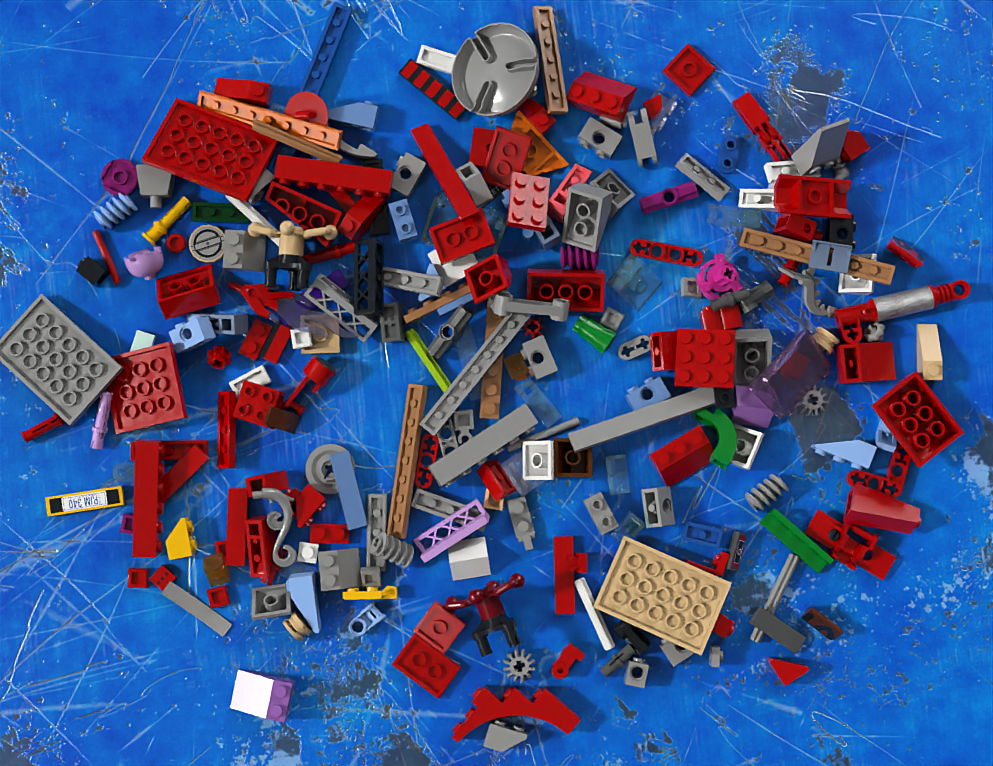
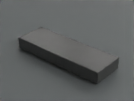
M761 607L757 609L749 622L795 654H797L806 639L805 636Z

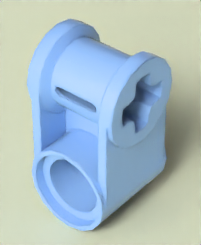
M373 601L350 622L349 630L353 635L360 636L375 626L386 615L377 609ZM359 621L363 624L364 628L361 632L353 629L354 622Z

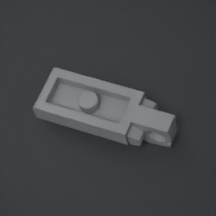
M525 496L507 500V506L518 542H524L526 551L533 549L531 539L535 538V531Z

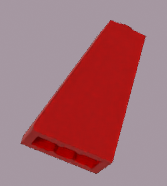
M855 483L847 496L843 521L911 534L914 528L919 527L921 518L919 508Z

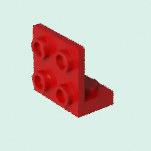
M244 380L233 417L274 430V427L263 424L269 405L281 409L286 393Z

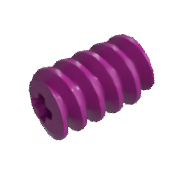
M561 245L560 263L562 268L565 269L566 265L569 264L570 269H573L574 264H576L577 268L581 269L582 264H584L585 269L588 270L590 264H592L593 270H596L599 264V246L596 252H592L583 248L579 251L577 246H574V249L571 250L570 245H567L564 250Z

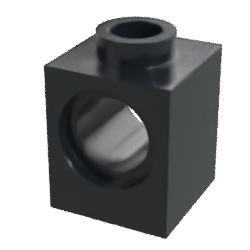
M89 256L83 258L78 263V268L76 269L81 276L96 287H99L110 274L109 271Z

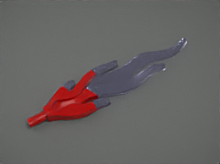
M230 281L228 284V288L239 292L246 299L256 314L270 319L276 324H279V319L265 308L273 309L288 325L298 331L320 334L328 339L329 335L324 329L305 322L312 321L326 326L340 337H359L358 333L343 330L328 314L311 311L298 305L295 301L312 307V302L294 292H274L280 291L278 285L276 288L264 287L265 283L245 284L242 286Z

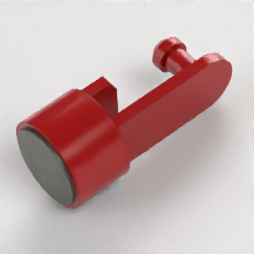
M314 355L304 367L303 372L305 375L282 404L281 408L283 410H286L289 406L296 411V414L302 415L305 407L296 403L294 398L307 381L312 379L316 382L311 389V392L315 394L321 386L326 387L336 375V369L317 355Z

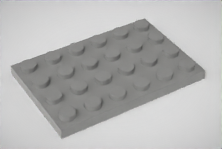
M43 294L39 295L0 339V361L70 426H73L124 369Z

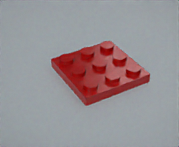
M677 329L674 386L734 389L736 330Z

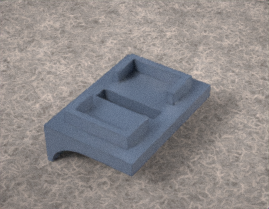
M813 240L808 268L847 274L852 246ZM830 248H834L831 266L827 265Z

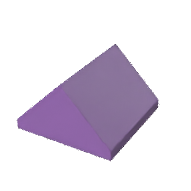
M735 385V408H731V422L733 424L768 428L775 412L773 390Z

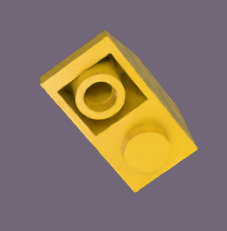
M189 517L181 518L166 540L169 560L196 555L197 542L192 537L194 526L192 520L189 521Z

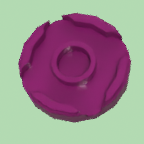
M125 159L112 160L103 168L101 180L104 188L110 194L119 197V192L124 196L126 194L130 195L138 188L137 169L130 161Z

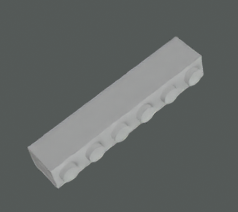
M525 403L430 465L428 469L439 486L445 485L448 487L456 481L454 478L459 474L463 477L471 472L470 467L477 463L480 466L488 460L487 456L491 453L495 456L503 451L504 448L502 446L509 442L512 445L520 439L519 435L523 432L527 435L535 430L534 425L538 421Z

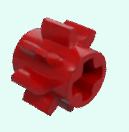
M531 315V320L525 323L526 326L521 328V330L526 331L524 337L531 335V338L534 339V335H542L539 329H544L545 326L539 324L541 318L536 321L533 315ZM531 323H534V326H538L535 332L527 329Z
M214 346L213 350H208L207 363H211V366L215 369H224L225 364L230 365L231 351H227L224 346Z

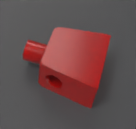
M785 213L779 215L773 232L804 243L811 240L820 241L823 236V232L816 229L817 222L804 216Z

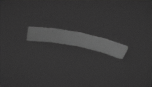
M170 581L162 591V595L194 615L222 637L225 636L232 626L230 622L173 582Z

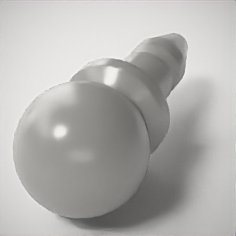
M839 156L834 161L835 165L832 166L835 170L834 177L846 180L849 177V170L845 167L846 163L842 162Z

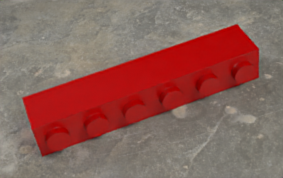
M285 155L277 156L274 178L281 185L290 186L291 183L298 184V187L301 188L315 186L318 190L328 191L330 188L336 189V192L347 194V191L355 192V195L358 196L372 194L375 198L385 199L386 196L391 197L394 177L392 170Z
M138 439L135 441L132 557L156 558L163 551V541H160V533H163L164 524L161 522V514L164 512V503H161V495H164L165 489L162 483V476L165 474V465L162 464V457L165 456L166 451L163 440Z

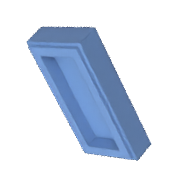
M468 293L437 308L440 318L455 311L460 304L465 306L473 302L472 294Z

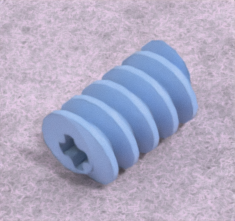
M119 192V200L114 197L112 198L114 204L106 202L107 209L100 206L101 213L93 211L95 218L105 230L106 226L110 229L113 228L112 222L119 224L118 217L124 220V213L131 215V209L138 210L127 194L124 196Z

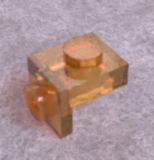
M521 352L503 359L511 380L516 379L518 382L527 378L526 374L529 373V369Z

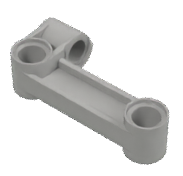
M501 291L489 298V306L492 308L493 313L497 315L510 316L511 312L548 315L550 319L562 322L567 321L570 301L566 299L554 298L553 302L514 299L513 295L507 291Z

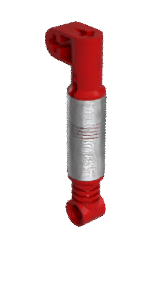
M964 280L938 285L937 287L926 285L872 298L865 303L835 309L834 317L839 338L843 344L858 343L862 339L860 323L884 321L931 310L940 305V303L959 301L970 294V285ZM955 286L961 288V295L956 294ZM849 325H854V327H855V328H853V329H851V330H850V329H849V330H844V329H843V327L849 326ZM854 333L855 337H848L847 334Z

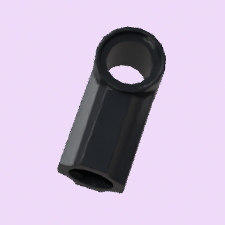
M620 620L612 627L639 655L651 645L649 640L637 629L638 627Z

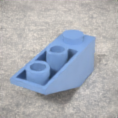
M861 440L811 445V448L816 449L815 453L825 457L826 454L831 455L834 461L842 464L846 461L851 463L852 468L862 471V468L869 469L877 448Z

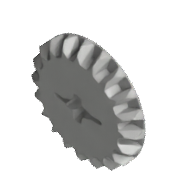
M325 444L316 448L309 455L305 468L306 476L309 483L319 492L325 494L338 493L334 473L328 474L326 466H331L329 455L347 451L344 447L336 444ZM350 454V458H351V462H352V466H353V470H354V474H355V468H356V466H355L354 458H353L352 455Z

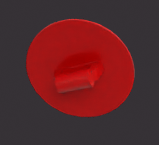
M299 92L292 96L286 105V115L324 126L327 125V106L322 98L315 93Z

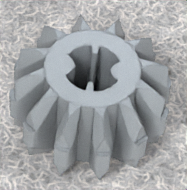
M807 384L804 385V390L798 389V393L801 396H795V399L800 400V402L796 403L795 406H802L799 411L800 413L806 411V416H811L812 413L814 416L819 415L818 410L821 412L825 411L822 405H827L828 402L823 400V398L827 397V394H820L823 391L822 387L816 390V384H812L811 388ZM810 397H814L815 401L812 403H808L807 399H810Z
M514 649V656L510 652L507 653L511 660H503V663L508 664V666L503 667V670H511L508 672L507 677L510 678L514 674L513 681L516 682L518 676H521V681L524 682V675L528 678L532 677L528 670L535 671V667L529 666L535 663V659L528 660L532 654L528 653L524 656L525 649L521 650V654H518V650ZM516 661L524 662L525 665H522L521 670H518V667L514 668L517 664Z

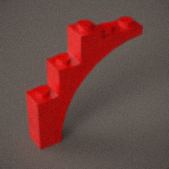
M484 685L482 688L478 687L471 695L474 697L472 703L476 707H471L465 714L467 718L462 723L459 721L454 726L452 738L459 742L468 732L482 723L506 716H529L542 719L557 726L566 734H569L581 719L546 687L543 689L539 688L532 697L534 699L532 701L516 686L512 689L509 687L502 695L504 699L501 700Z

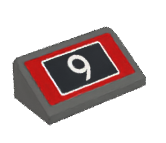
M733 531L727 552L730 555L725 567L726 569L738 571L747 534Z

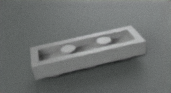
M685 153L675 165L683 174L687 175L695 184L703 188L711 197L719 202L730 189V187L688 153Z

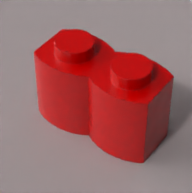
M735 304L733 307L727 306L716 312H713L711 306H705L703 311L699 312L702 329L732 330L743 327L739 304Z

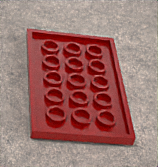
M176 98L142 157V162L248 203L279 141L253 131L250 125Z

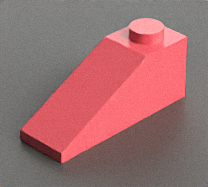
M578 164L573 166L548 201L547 215L561 223L564 222L568 188L578 182L587 184L592 171Z

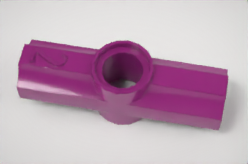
M693 181L673 188H666L661 192L640 198V208L643 215L664 208H671L673 205L697 198L698 191ZM664 195H672L673 201L666 202L664 200Z

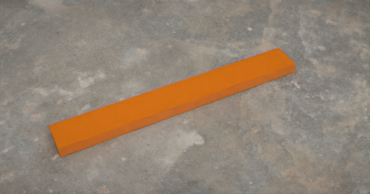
M204 90L199 91L197 102L199 107L248 125H253L255 120H259L313 144L334 150L340 149L342 130L304 119H296L290 115Z

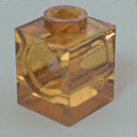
M222 552L203 558V570L211 587L223 585L230 581V570L225 565V558Z

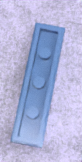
M349 450L329 455L348 530L368 525Z

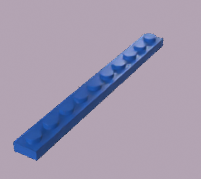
M334 2L299 92L307 91L319 96L352 15V8ZM279 142L267 170L275 175L277 156L294 157L297 149Z

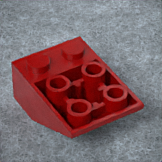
M892 342L855 343L835 346L838 385L896 380Z

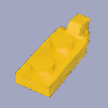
M386 586L382 591H378V587H367V591H359V588H347V592H343V599H397V587Z

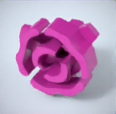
M722 253L715 254L714 259L700 266L701 272L696 274L697 285L703 295L710 300L722 297L712 291L732 293L743 288L739 283V273L732 263L725 260ZM708 266H712V267L707 271V273H706L707 280L705 281V279H704L705 271H704V270L707 269Z

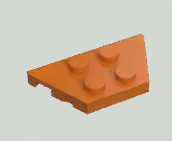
M520 110L516 112L510 130L533 137L523 172L528 175L537 176L568 166L569 164Z

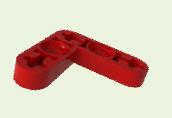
M898 444L894 453L892 452L885 478L860 470H851L846 475V482L853 487L854 483L851 475L857 473V477L865 479V481H856L855 483L861 485L864 483V486L870 488L869 481L875 478L878 480L879 485L873 490L893 498L898 497L903 489L911 457L908 454L903 455L901 461H905L904 464L895 462V459L900 460L901 454L898 453V450L903 448ZM896 465L902 468L900 476H895L892 472L893 467ZM883 481H885V486H892L894 484V488L897 491L890 494V490L882 489Z

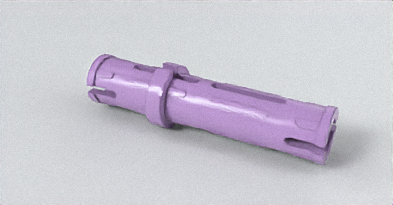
M104 391L100 395L95 425L92 426L93 437L90 447L93 449H103L105 433L108 431L107 421L113 393L109 391Z

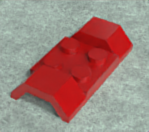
M779 174L774 185V207L778 213L795 214L797 216L851 219V214L847 210V192L851 186V180Z

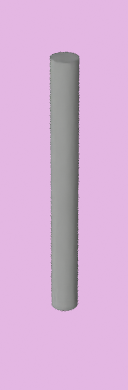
M576 417L518 440L512 445L508 444L506 445L509 452L522 448L524 441H539L580 424L579 419Z

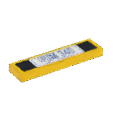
M123 486L45 497L48 517L126 505Z

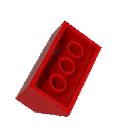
M528 268L527 300L553 302L554 298H561L570 301L569 311L604 312V270Z

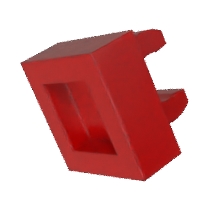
M578 552L574 553V556H567V559L574 561L573 566L567 567L568 570L588 573L587 553Z

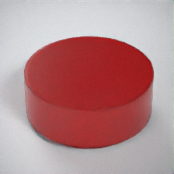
M172 234L168 237L166 245L171 252L181 253L185 250L187 242L182 235Z

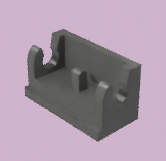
M392 302L384 304L383 317H380L383 343L407 341L402 303Z

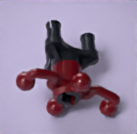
M514 573L510 580L501 586L497 581H489L485 588L471 590L466 600L460 601L456 596H449L445 601L444 607L450 611H456L457 609L467 608L476 604L482 621L471 635L473 641L477 643L481 657L493 653L487 636L489 633L498 630L504 632L510 648L521 644L515 629L516 623L512 617L509 618L506 615L500 599V595L511 588L518 589L523 587L525 578L520 573Z

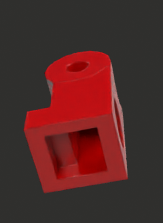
M568 642L552 664L553 676L557 679L565 678L575 659L577 658L581 661L585 653L571 642Z

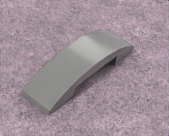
M341 140L339 151L349 156L363 160L379 158L376 152L363 144H360L358 149H355Z

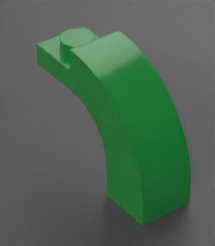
M708 408L693 412L692 418L711 428L717 437L718 445L711 454L709 461L726 471L733 460L737 447V435L733 423L720 409H717L714 414Z

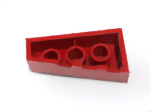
M275 181L271 182L265 196L267 201L305 230L326 227L327 225H334L337 228L345 215L340 210ZM323 235L314 236L324 246L331 247L333 240H327Z

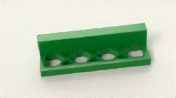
M771 508L759 521L763 527L816 573L819 574L826 564H831L834 561L832 557L777 509Z

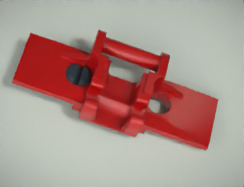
M817 509L804 531L810 537L830 548L829 556L833 559L839 560L853 571L857 568L855 565H858L881 580L885 578L896 559L894 555L876 545L879 535L872 534L857 524L846 522L841 524ZM848 529L867 539L865 544H859L846 534ZM869 550L871 557L868 560H864L863 557Z

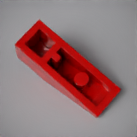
M217 78L214 94L268 108L270 107L273 88L269 83Z
M372 194L362 196L346 213L337 230L353 241L361 240L388 197L379 199L375 198Z
M257 515L245 520L251 577L267 578L270 574L276 530L268 526L266 521L267 515Z

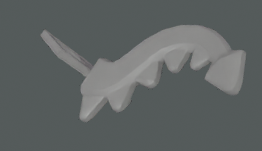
M778 267V270L793 279H797L798 283L803 285L804 303L812 314L817 316L827 315L829 318L834 315L836 307L828 306L825 309L824 304L818 307L821 300L814 299L820 295V291L815 289L820 283L819 278H813L815 269L808 268L800 274L794 270Z

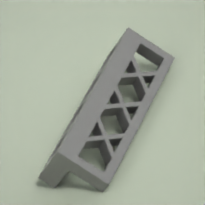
M322 273L304 293L306 298L363 342L368 339L380 323V319L371 314L354 315V299ZM315 286L322 291L323 298H316L310 294ZM334 300L337 303L338 310L328 308L327 301ZM360 304V310L366 309L364 306ZM349 312L353 317V321L346 322L343 319L342 313ZM364 324L370 330L364 336L358 331L357 325Z

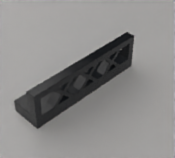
M376 238L355 241L354 315L371 314L375 317H383L384 243ZM368 245V251L363 256L361 254V246ZM364 262H367L368 269L362 274L360 267ZM366 280L368 287L362 292L360 285ZM364 299L368 300V309L360 310V303Z

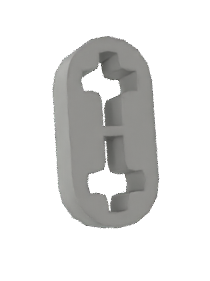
M645 335L639 336L620 345L617 351L619 358L627 361L651 350L650 337ZM641 339H643L644 342L648 341L649 344L646 346L647 349H644L643 347H640L638 349L636 348V346L641 343ZM623 347H626V349L633 347L634 351L629 353V357L621 354Z

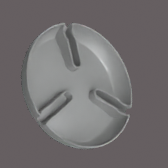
M493 23L475 31L476 36L473 39L470 37L466 39L460 47L452 67V86L456 98L468 111L484 117L505 115L521 106L532 93L539 75V55L530 36L513 24Z

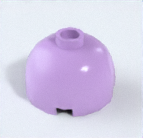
M160 246L153 247L154 251H149L147 248L128 255V258L124 257L123 259L129 272L133 276L144 277L145 280L155 278V273L161 270L164 263Z

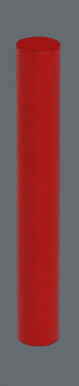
M96 230L92 234L115 285L120 284L122 281L100 230Z

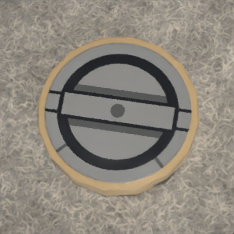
M202 225L198 227L189 239V249L192 255L205 263H213L220 260L224 255L225 234L216 226Z

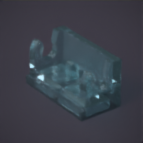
M626 454L604 457L609 495L630 493Z

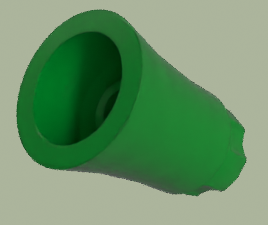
M583 314L572 328L601 355L607 351L618 334Z

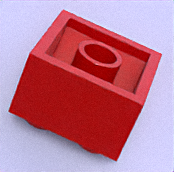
M497 253L464 270L475 304L510 287L512 274L507 260Z

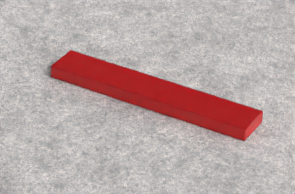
M427 123L412 129L411 135L461 222L478 216L479 210L429 124Z

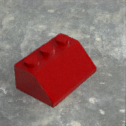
M585 71L573 81L566 98L572 107L622 123L637 88Z
M211 264L156 280L157 300L165 319L176 318L180 315L196 312L197 310L213 307L221 303L220 291Z
M698 425L648 456L665 485L672 486L711 463L709 460L714 450L701 426Z

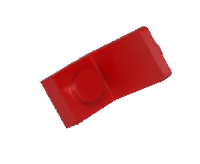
M719 551V554H715L712 565H715L714 569L684 559V562L706 570V572L715 576H723L730 554Z

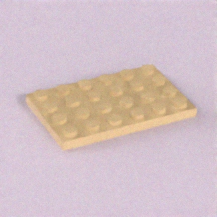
M623 536L593 608L702 656L732 583Z

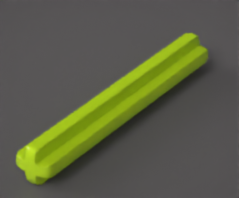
M415 329L408 330L405 336L445 393L451 385L450 381L434 357L428 353L426 345Z

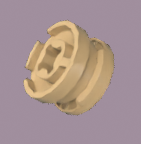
M817 327V332L811 335L808 340L811 344L814 342L817 349L822 352L826 350V354L830 355L833 352L834 344L838 345L839 340L824 328Z
M296 611L291 614L289 619L286 618L283 621L286 629L299 642L304 639L306 634L309 635L312 632L309 624Z

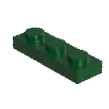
M193 202V222L250 224V220L232 203Z

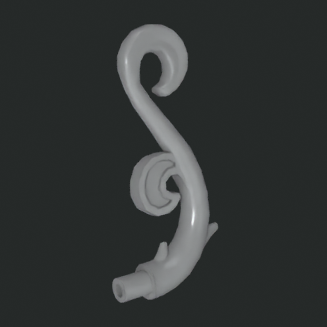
M262 488L260 491L252 492L253 500L263 498V500L268 499L271 503H274L273 500L281 505L284 513L283 520L277 521L281 514L277 511H272L267 515L266 521L271 529L280 530L273 548V561L280 567L291 566L297 557L296 550L290 545H284L283 549L288 551V556L284 559L279 558L278 550L291 526L292 507L290 501H294V498L274 488Z

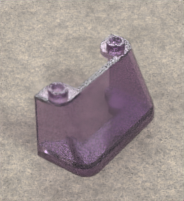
M804 328L787 343L784 350L747 387L779 419L785 415L790 417L796 411L795 406L818 380L820 378L823 380L831 372L829 368L831 366L812 333L807 328Z

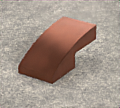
M269 405L263 424L295 434L301 416Z

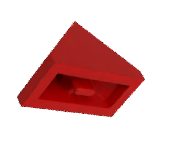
M767 657V662L784 686H787L809 671V667L804 664Z

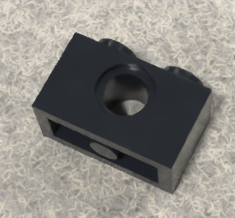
M851 215V219L827 218L826 242L852 246V251H854L855 239H853V232L856 230L854 215ZM838 230L845 233V239L838 237Z

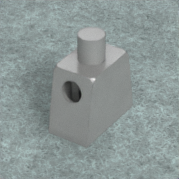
M136 165L141 196L150 198V208L161 209L162 198L172 197L176 175L150 165Z

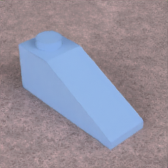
M315 572L291 574L288 578L289 580L286 581L287 592H290L292 600L313 631L319 633L322 626Z

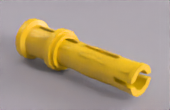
M183 196L159 221H154L153 226L141 235L155 246V242L162 235H166L167 229L193 204Z

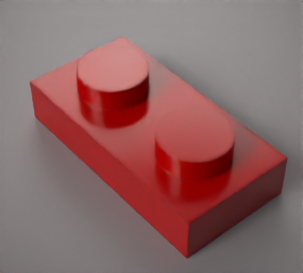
M255 318L239 353L257 361L273 327Z
M311 523L310 543L349 544L350 530H348L347 524Z

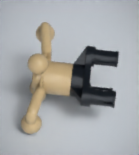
M287 220L281 223L280 231L263 227L258 222L251 223L248 226L250 236L259 237L261 234L280 238L279 255L264 262V287L276 288L277 270H285L289 274L288 291L309 289V275L312 271V264L304 259L305 239L321 235L327 240H333L337 237V228L334 225H327L326 227L304 231L302 227L295 226L293 222Z

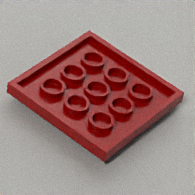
M166 342L111 356L124 368L107 387V390L113 393L111 411L116 434L188 418L173 342Z

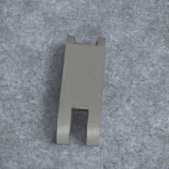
M646 108L640 109L642 123L635 124L633 112H627L639 168H643L642 159L649 157L652 158L654 165L658 164Z

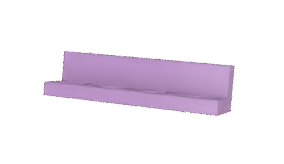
M476 498L414 538L413 541L422 552L421 559L426 563L488 523L490 516ZM476 505L481 514L477 517L468 516L469 509ZM456 517L465 518L464 525L461 527L452 526L453 519ZM440 527L448 528V535L446 537L436 536L437 529ZM425 537L433 539L432 546L427 549L420 542Z

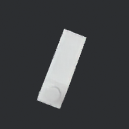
M740 189L738 208L778 212L774 207V189Z

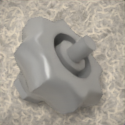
M880 322L870 323L864 329L863 338L868 342H881L884 338L885 326L880 324Z

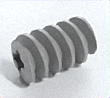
M770 474V481L766 478L763 479L764 485L758 483V490L755 488L751 489L752 495L748 492L745 493L747 502L757 513V508L765 510L764 503L768 506L771 505L770 498L777 501L775 494L782 497V489L789 492L788 487L778 475Z
M380 532L371 543L370 553L376 552L378 557L382 555L383 559L389 558L391 563L395 561L396 565L402 564L403 568H407L413 559L414 548L405 541H400L392 535Z

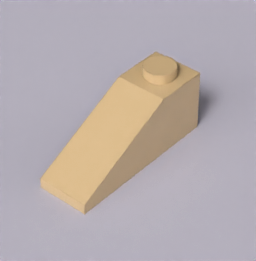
M917 324V372L924 381L943 380L942 355L937 324Z

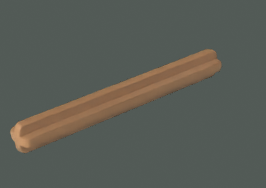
M255 120L252 125L253 131L328 162H342L343 157L262 121Z

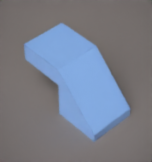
M880 419L875 436V446L894 453L897 439Z

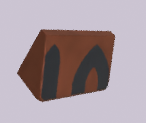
M811 606L801 616L805 622L829 640H834L843 634V630Z

